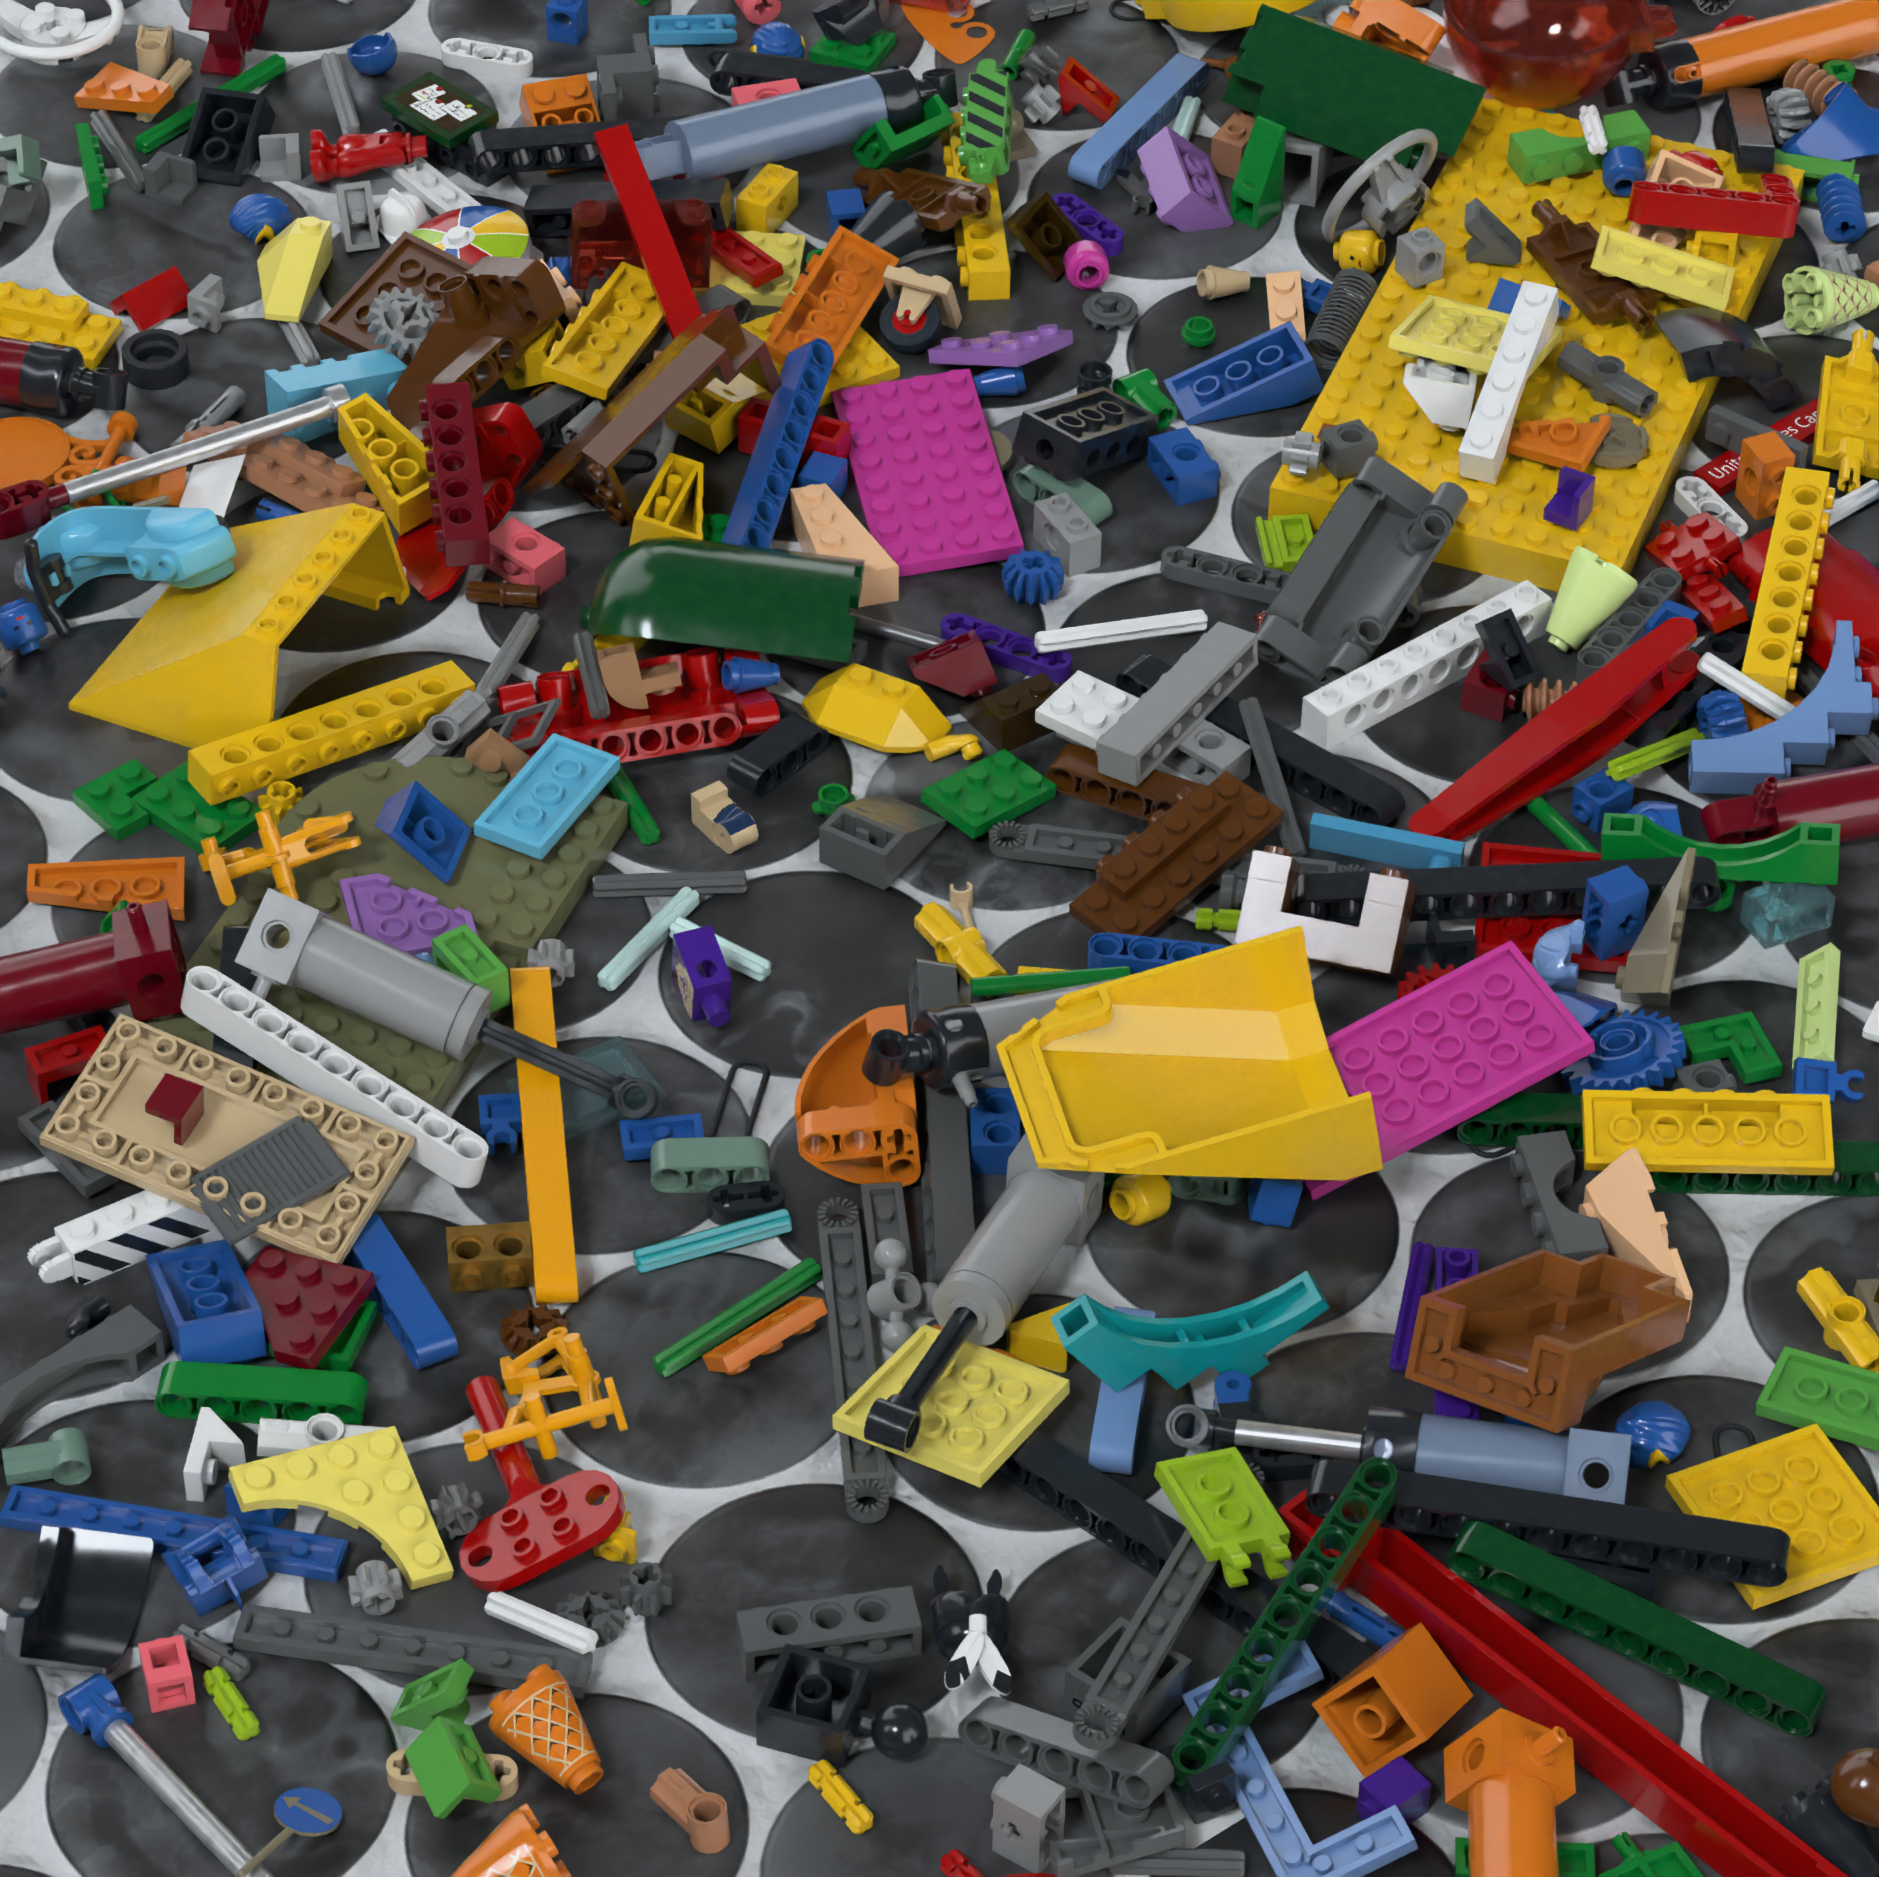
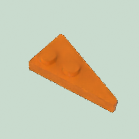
M1599 415V422L1575 424L1574 418H1562L1558 421L1536 420L1519 422V428L1511 429L1506 453L1558 468L1566 466L1584 472L1611 428V416Z

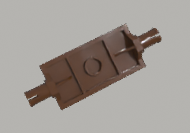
M862 166L853 174V181L856 186L868 188L867 195L862 197L865 210L883 190H890L895 193L891 197L899 202L904 199L918 214L924 228L933 229L938 232H944L953 228L956 224L955 222L965 215L973 213L982 215L983 212H987L990 208V199L992 197L988 186L912 168H906L902 172L896 173L887 168L876 170Z
M1543 199V202L1539 200L1534 203L1531 214L1544 226V229L1538 235L1527 237L1526 249L1595 326L1625 317L1638 332L1642 331V328L1644 330L1650 328L1654 322V316L1649 310L1655 309L1657 297L1649 288L1637 287L1631 281L1616 276H1604L1597 270L1590 268L1599 233L1588 221L1575 224L1566 214L1561 215L1549 199Z

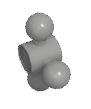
M887 1238L880 1241L874 1251L876 1264L885 1270V1279L873 1284L869 1288L867 1303L875 1316L881 1319H889V1322L882 1330L881 1339L885 1348L895 1353L915 1333L912 1326L904 1321L903 1312L915 1308L923 1315H934L931 1301L938 1285L933 1282L920 1284L911 1273L900 1272V1269L907 1261V1249L900 1240Z

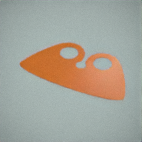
M910 0L901 2L902 11L913 27L939 53L956 64H964L977 56L995 37L994 29L982 22H970L963 24L957 29L950 26L955 22L962 23L968 21L974 16V9L968 3L956 0ZM954 6H960L967 10V14L959 18L951 17L947 14V10ZM972 27H982L986 29L987 35L982 38H972L967 35V30Z

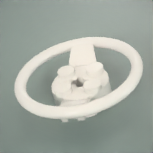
M0 0V26L17 39L22 40L21 45L0 35V51L14 57L31 60L41 65L55 66L58 65V60L73 58V61L78 60L81 56L105 44L110 45L113 42V37L120 33L124 21L125 10L121 0H105L111 8V18L109 20L86 23L84 11L81 9L56 7L50 2H42L37 4L35 11L13 0Z

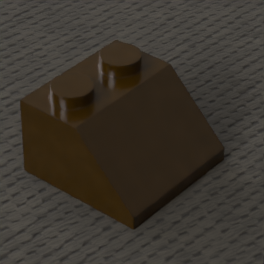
M1040 673L959 707V713L998 751L1004 748L1009 752L1054 732V730L1035 722V710L1059 687L1045 673Z

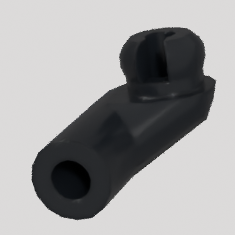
M100 1295L70 1314L64 1329L67 1339L73 1340L75 1337L83 1335L90 1330L88 1326L111 1313L110 1306L103 1296Z

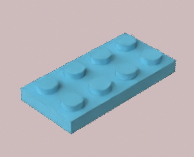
M553 733L474 822V835L542 860L620 770V757Z

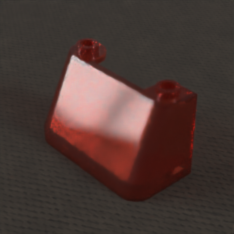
M699 198L657 200L686 274L691 279L692 288H709L713 220L710 206ZM584 199L572 207L568 260L570 285L573 289H588L589 279L597 274V279H604L605 268H617L621 262L638 268H644L618 200Z

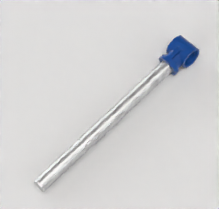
M95 1674L58 1697L59 1708L69 1726L80 1735L90 1730L91 1739L101 1748L112 1747L235 1877H238L237 1872L254 1855L132 1728L133 1716L125 1707H121L120 1698L111 1682L103 1674ZM260 1863L246 1877L274 1876Z

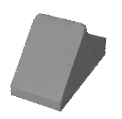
M370 180L337 184L335 189L340 215L339 229L346 253L380 249Z

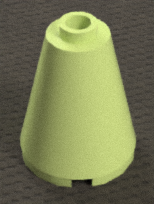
M1576 546L1571 554L1545 632L1550 635L1547 642L1565 653L1569 648L1577 650L1636 591L1639 585L1633 577L1611 562L1606 563L1597 558L1599 555L1580 546Z

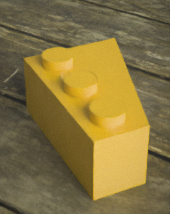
M669 452L634 517L629 546L646 538L674 536L703 540V463Z

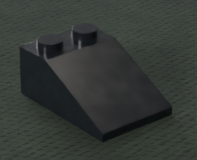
M202 87L181 157L195 161L197 181L241 186L260 156L258 137L270 134L276 114L266 96L256 93Z

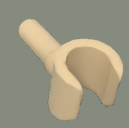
M966 882V890L957 891L954 889V885L951 884L950 907L960 912L964 928L974 927L970 908L973 906V885L970 882Z

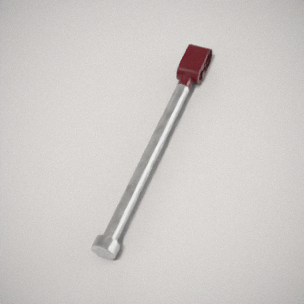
M337 384L323 389L321 398L49 488L44 482L39 480H27L0 489V540H6L39 529V527L51 521V510L327 418H330L333 423H338L337 408L350 402V396L344 385Z

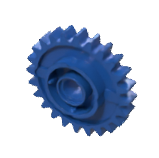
M1641 1009L1636 1015H1630L1629 1010H1625L1620 1017L1609 1013L1607 1020L1597 1019L1594 1021L1593 1026H1586L1584 1028L1593 1039L1596 1051L1559 1070L1561 1080H1563L1564 1087L1571 1088L1572 1094L1575 1095L1582 1093L1583 1090L1631 1091L1640 1087L1650 1088L1651 1085L1662 1087L1664 1086L1663 1078H1674L1676 1076L1674 1069L1683 1068L1682 1059L1687 1058L1685 1050L1687 1047L1683 1031H1680L1678 1023L1671 1022L1670 1016L1660 1019L1659 1012L1657 1011L1649 1016H1646L1644 1009Z

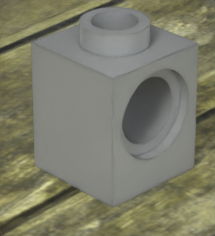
M1428 227L1397 236L1395 271L1412 288L1443 279L1446 245Z

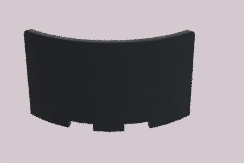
M1704 307L1674 309L1654 316L1655 325L1677 351L1684 377L1688 382L1713 376L1732 377L1734 375L1740 377L1760 392L1770 412L1803 398L1794 377L1759 334L1740 318L1727 312Z
M42 1525L38 1552L30 1579L31 1585H37L32 1598L23 1597L15 1612L7 1616L1 1661L96 1674L112 1673L121 1663L127 1652L141 1614L153 1561L154 1539L143 1536Z

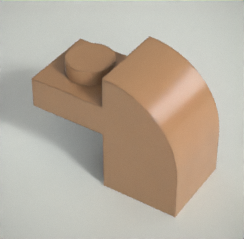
M633 642L596 651L606 690L616 702L625 707L647 709L649 706L646 694L653 692L656 696L666 695L675 691V687L682 685L677 661L640 670Z

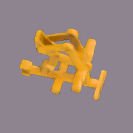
M270 809L255 814L263 848L255 850L251 847H246L227 853L226 847L219 848L216 837L212 836L200 841L204 853L198 855L202 871L211 872L219 899L226 906H231L236 901L231 880L269 867L280 892L298 900L299 896L295 887L296 881L292 868L341 850L354 848L362 843L359 836L329 839L344 833L348 829L347 823L354 820L352 812H345L335 816L308 818L304 821L303 827L298 828L292 834L281 837L277 825L274 824ZM312 848L315 851L308 852L306 849Z
M557 1327L547 1333L546 1339L512 1360L510 1355L500 1358L501 1373L507 1394H522L520 1403L509 1409L503 1428L484 1434L481 1429H474L463 1433L462 1437L469 1462L485 1458L488 1455V1450L532 1437L536 1438L542 1459L550 1460L558 1455V1449L552 1434L553 1431L587 1421L590 1422L591 1428L598 1429L607 1424L606 1416L611 1414L615 1415L620 1432L628 1430V1425L613 1376L604 1378L609 1397L602 1399L598 1386L601 1382L600 1374L598 1371L593 1370L588 1351L583 1346L580 1334H569L566 1327ZM556 1348L558 1351L554 1358L540 1367H526L552 1349ZM560 1368L564 1369L567 1373L566 1376L547 1378ZM569 1391L578 1392L581 1402L580 1406L546 1415L541 1396Z

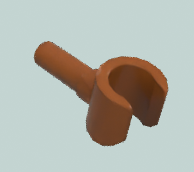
M1238 55L1220 60L1202 58L1201 60L1210 63L1211 67L1224 69L1227 79H1230L1232 73L1227 72L1231 62L1236 63Z

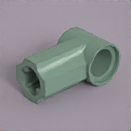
M77 1428L59 1429L52 1433L48 1441L2 1448L7 1486L54 1478L59 1484L72 1486L83 1483L91 1475L92 1469L87 1437L82 1430Z

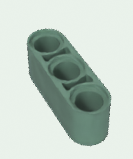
M1028 464L1013 475V485L1023 499L1033 505L1035 502L1066 492L1095 526L1112 515V504L1108 496L1081 477L1070 482L1061 481L1054 478L1052 472L1031 464Z
M752 1136L661 1139L653 1144L650 1151L651 1184L657 1191L662 1193H709L710 1190L721 1185L770 1181L769 1146L763 1139Z

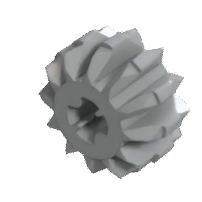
M1790 87L1780 88L1779 90L1772 91L1771 95L1767 96L1765 111L1773 142L1784 144L1794 134L1812 123L1809 99L1805 98L1803 90H1797V88L1790 89Z

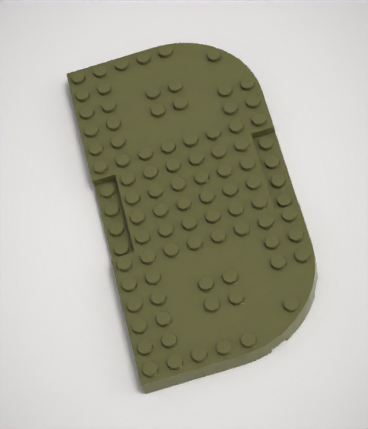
M426 756L416 764L404 767L396 762L397 759L370 762L365 766L350 770L328 780L300 799L277 825L281 837L292 834L298 828L303 827L304 821L308 818L335 816L345 812H352L354 820L347 823L348 829L344 833L329 839L359 836L362 844L292 868L296 881L295 887L299 896L298 901L332 916V919L350 926L340 891L339 879L380 873L391 878L392 885L407 891L413 887L438 898L439 905L451 910L460 907L471 912L479 939L508 969L510 1004L492 1012L489 1019L500 1023L512 1005L509 968L528 967V949L537 950L540 940L555 939L592 882L593 876L597 874L628 826L627 802L598 794L542 860L475 836L474 822L510 783L508 781L510 776H508L506 770L484 772L464 757ZM415 780L472 829L453 875L446 884L435 877L375 826L386 799ZM312 848L306 849L308 852L315 851ZM270 867L247 875V881L236 895L235 903L228 906L187 963V973L195 966H209L217 971L220 970L223 926L251 925L268 887L280 892ZM288 930L280 934L278 938L279 948H283L289 942L290 934ZM272 983L265 998L266 1002L441 1112L486 1045L479 1041L475 1047L470 1049L464 1060L458 1061L366 1018L349 1014L341 1007L301 989L297 990L282 983L280 986ZM183 1012L140 1021L209 1051L213 1049L214 1033L186 1016ZM257 1061V1071L300 1088ZM406 1157L374 1212H377L411 1160L410 1157Z

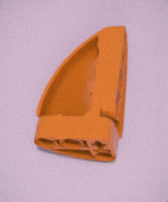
M1353 0L1348 7L1349 13L1342 11L1332 25L1425 61L1429 60L1447 31L1441 24L1401 0Z
M904 1004L875 1008L848 1024L818 1051L808 1064L800 1080L794 1107L798 1151L800 1156L806 1161L834 1177L856 1184L902 1182V1187L913 1184L920 1177L921 1166L913 1073L902 1074L900 1080L894 1085L879 1086L867 1080L862 1071L863 1060L871 1039L876 1032L883 1029H892L903 1035H908Z

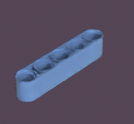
M1114 1306V1310L1128 1315L1157 1317V1311ZM1149 1370L1119 1392L1114 1391L1101 1380L1088 1464L1100 1472L1132 1475Z

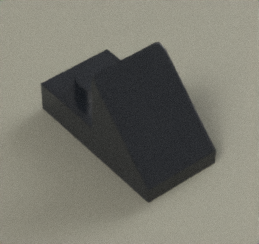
M1511 608L1475 624L1490 658L1478 665L1487 675L1508 691L1543 677Z

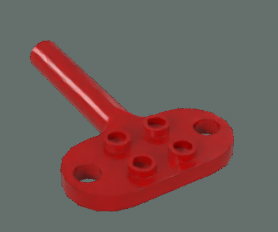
M492 1376L475 1378L468 1384L466 1395L480 1429L484 1434L503 1428L509 1407L498 1381ZM523 1440L491 1449L490 1453L510 1499L500 1511L482 1520L464 1538L459 1552L460 1566L472 1584L484 1591L503 1592L517 1587L598 1545L612 1535L621 1523L626 1508L624 1495L610 1475L598 1470H581L553 1483L541 1484ZM609 1495L602 1504L593 1505L599 1497ZM492 1556L485 1565L475 1567L482 1558Z

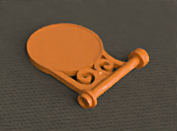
M125 411L113 413L107 425V432L110 437L105 440H83L72 437L56 424L40 418L21 416L0 419V489L27 480H39L47 486L54 482L55 485L91 474L93 469L113 465L123 442H129L133 439L138 429L137 419ZM102 452L101 456L96 459V453ZM98 494L74 502L76 509L101 506L102 498Z

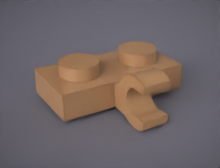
M491 728L467 747L464 757L484 772L506 770L508 776H510L509 782L531 759L530 756Z

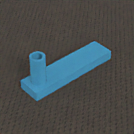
M1315 812L1310 822L1309 848L1411 869L1463 867L1465 842Z

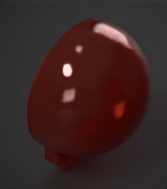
M1443 0L1446 39L1463 73L1473 83L1486 87L1485 93L1496 100L1514 107L1522 106L1538 111L1566 108L1588 100L1614 81L1629 62L1632 54L1655 51V39L1668 38L1675 35L1674 33L1678 29L1674 19H1672L1674 15L1670 6H1667V4L1648 6L1646 0Z

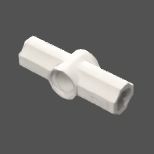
M329 1413L316 1414L308 1421L261 1418L257 1456L272 1457L387 1427L343 1424L340 1418Z

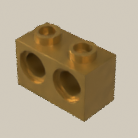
M530 1221L446 1227L450 1292L534 1286Z

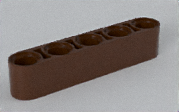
M1074 744L1065 745L1060 750L1045 774L1047 779L1057 785L1056 792L1146 821H1149L1157 810L1162 809L1167 812L1173 807L1177 794L1183 788L1189 787L1192 790L1199 784L1154 769L1138 786H1134L1099 773L1098 758L1095 750Z

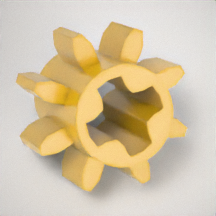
M288 781L274 782L267 786V795H258L259 807L262 811L270 809L274 824L278 825L287 812L303 798V790L301 787L295 788Z

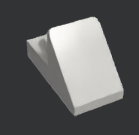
M201 1407L183 1470L187 1501L204 1502L208 1485H215L218 1470L229 1471V1467L246 1463L243 1442L209 1407Z

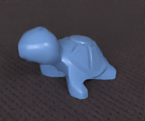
M1574 920L1572 923L1554 928L1544 933V936L1540 937L1536 943L1531 965L1550 988L1566 991L1577 990L1579 964L1570 963L1572 953H1582L1586 932L1584 930L1585 921Z

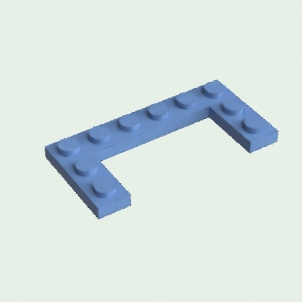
M1305 1640L1259 1710L1324 1679L1321 1668ZM1264 1654L1256 1658L1255 1660L1259 1662H1268L1271 1661L1273 1657H1271L1268 1654ZM1220 1676L1182 1694L1192 1718ZM1235 1689L1230 1692L1232 1696L1237 1698H1244L1250 1694L1244 1689ZM1213 1724L1206 1728V1730L1214 1734H1220L1227 1730L1219 1724ZM1249 1726L1226 1760L1236 1773L1235 1800L1276 1877H1362L1418 1849L1415 1838L1396 1805L1313 1845Z

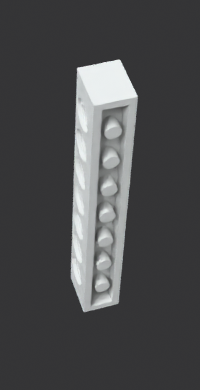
M1525 580L1304 696L1301 732L1318 746L1328 750L1464 678L1484 649L1475 624L1510 608L1527 643L1546 634L1545 629L1550 617L1552 598L1531 582Z

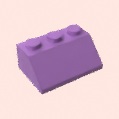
M1167 125L1137 150L1142 163L1140 169L1150 186L1148 187V192L1155 200L1158 208L1156 214L1165 225H1173L1181 232L1229 227L1234 223L1209 155Z

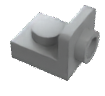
M210 273L187 294L189 323L215 333L222 328L220 310L224 306L225 301L222 277Z

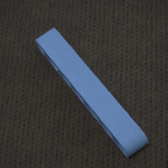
M1177 53L1075 152L1068 166L1069 179L1096 189L1104 188L1116 176L1117 169H1123L1138 154L1137 150L1178 115L1186 96L1190 95L1195 98L1205 88L1211 74L1210 63Z

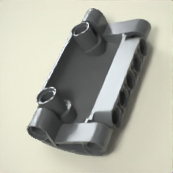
M1375 456L1367 458L1353 481L1346 486L1265 612L1267 616L1255 633L1257 634L1258 658L1286 674L1321 686H1325L1367 664L1377 647L1387 636L1449 536L1452 526L1468 502V495L1465 490L1455 483L1443 482L1432 493L1382 458Z

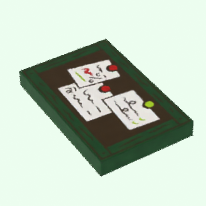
M430 71L381 98V109L448 149H452L466 141L477 131L485 130L499 122L498 111Z

